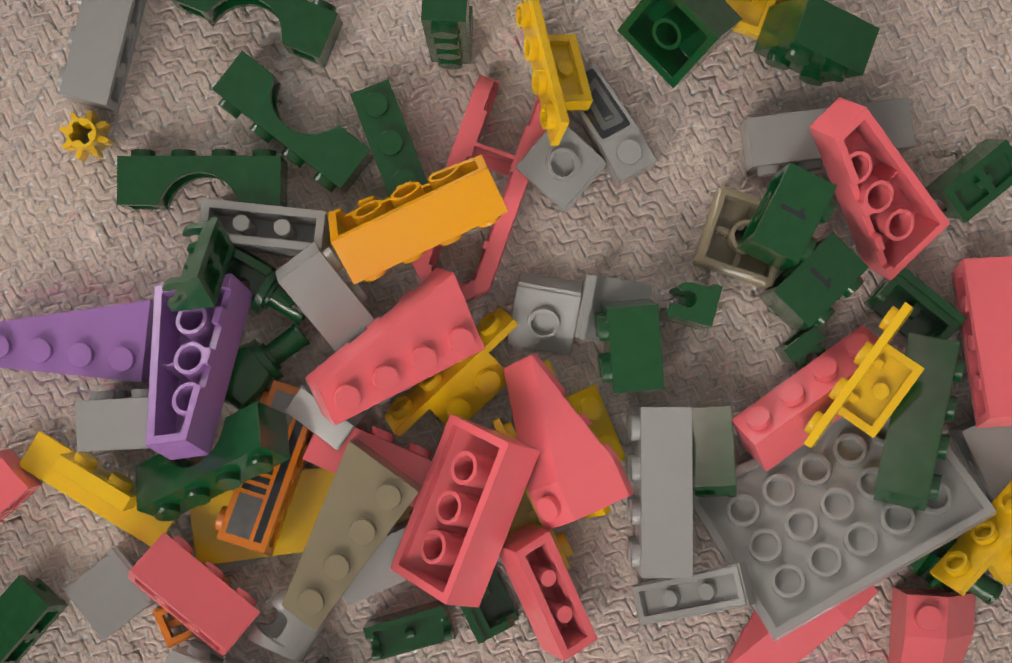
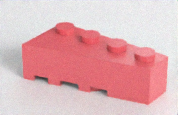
M839 97L809 128L831 183L837 185L835 194L861 259L869 266V269L891 281L950 222L868 108Z
M437 267L426 276L427 279L413 291L409 290L397 300L399 302L381 318L377 317L366 326V330L351 343L347 342L305 377L321 414L333 425H337L485 349L454 273Z

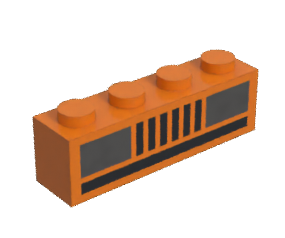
M274 380L271 389H266L263 392L260 403L286 414L290 459L273 467V470L269 473L260 474L242 483L239 488L232 490L233 494L228 507L223 506L216 520L215 529L219 530L217 539L272 557L305 464V460L302 458L314 434L285 412L286 407L300 388Z

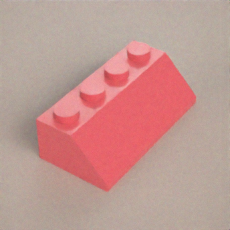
M450 414L390 569L446 605L479 608L540 450L514 437Z

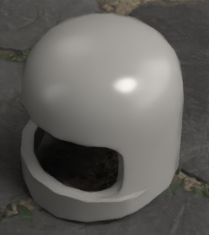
M286 588L279 591L271 600L273 606L280 611L274 621L269 624L256 622L248 638L252 642L286 658L303 662L321 633L325 620L315 631L282 607V602L288 590Z

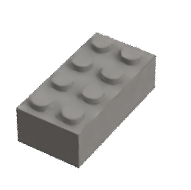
M633 405V414L626 415V436L633 440V455H627L626 475L631 482H634V495L626 499L627 520H630L631 525L634 524V536H627V561L631 562V567H635L641 578H693L692 407L683 405Z

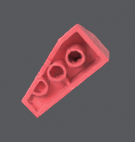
M893 587L888 663H962L974 634L976 596L970 592H966L962 596L956 591L947 592L937 589Z

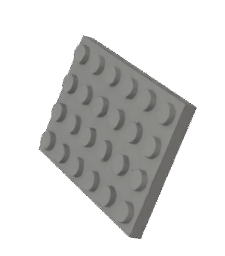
M841 417L829 426L815 447L809 448L804 444L767 472L754 458L735 468L737 497H697L695 492H693V510L727 565L746 562L756 603L752 606L770 636L776 642L995 516L996 509L949 445L945 460L936 459L934 474L942 475L937 500L928 498L925 512L873 500L890 418L876 437L873 438L844 417Z

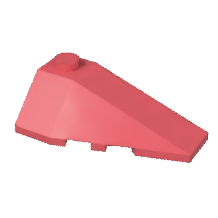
M537 353L531 354L503 368L517 439L540 450L529 478L527 489L545 530H551L576 521L634 494L615 451L608 443L602 445L590 430L589 426L592 422L584 413L579 415L567 401L565 388Z
M871 586L774 642L754 610L748 624L744 625L726 663H798L849 622L879 591L874 586Z

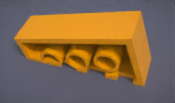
M482 154L432 173L428 177L429 183L421 185L420 182L410 181L399 185L390 198L376 200L373 195L359 200V208L350 213L344 214L341 208L328 212L331 244L354 285L363 280L366 282L374 281L383 276L387 269L401 262L404 264L412 263L420 259L425 251L439 244L442 246L450 245L458 241L463 233L477 226L480 228L488 227L496 223L501 218V215L508 212Z

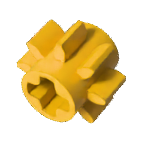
M91 110L86 113L85 118L79 117L73 112L70 113L72 120L68 123L67 127L64 126L59 129L65 133L67 139L63 143L62 148L69 152L77 149L76 159L82 162H86L89 154L94 155L100 160L104 159L102 151L106 146L114 145V142L108 139L106 133L111 129L112 125L106 121L97 123L98 114ZM89 129L91 131L87 135L90 141L84 143L83 141L86 139L84 132Z

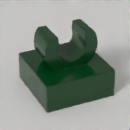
M812 325L810 328L798 330L774 350L783 362L795 363L797 369L801 370L807 365L806 357L809 353L814 352L819 357L826 351L825 348L818 345L826 337L819 328Z

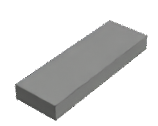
M746 562L693 572V578H662L631 585L640 626L756 604Z

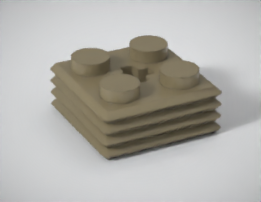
M720 186L715 191L692 260L693 265L764 289L772 287L778 269L736 249L739 240L735 238V233H739L744 228H747L761 198L726 186Z

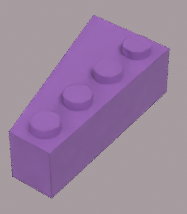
M233 274L225 275L216 305L210 308L172 312L167 303L169 298L174 296L175 290L163 291V285L155 286L146 446L170 460L205 456L211 452L253 292Z
M145 300L0 321V368L149 382L154 301Z

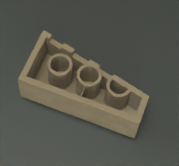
M356 437L352 438L348 442L281 606L316 631L419 493L422 486Z

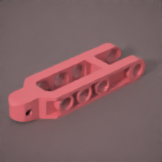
M483 75L478 77L446 168L482 154L489 170L509 177L502 196L508 212L501 215V218L492 224L488 238L484 241L480 261L473 279L464 283L458 281L466 303L489 293L529 183V180L515 167L546 131L542 129L540 124L541 104L537 95L528 125L525 126L515 155L481 144L480 140L500 81ZM439 244L425 251L420 259L412 262L421 283L427 279V275L437 268L436 263L443 247Z

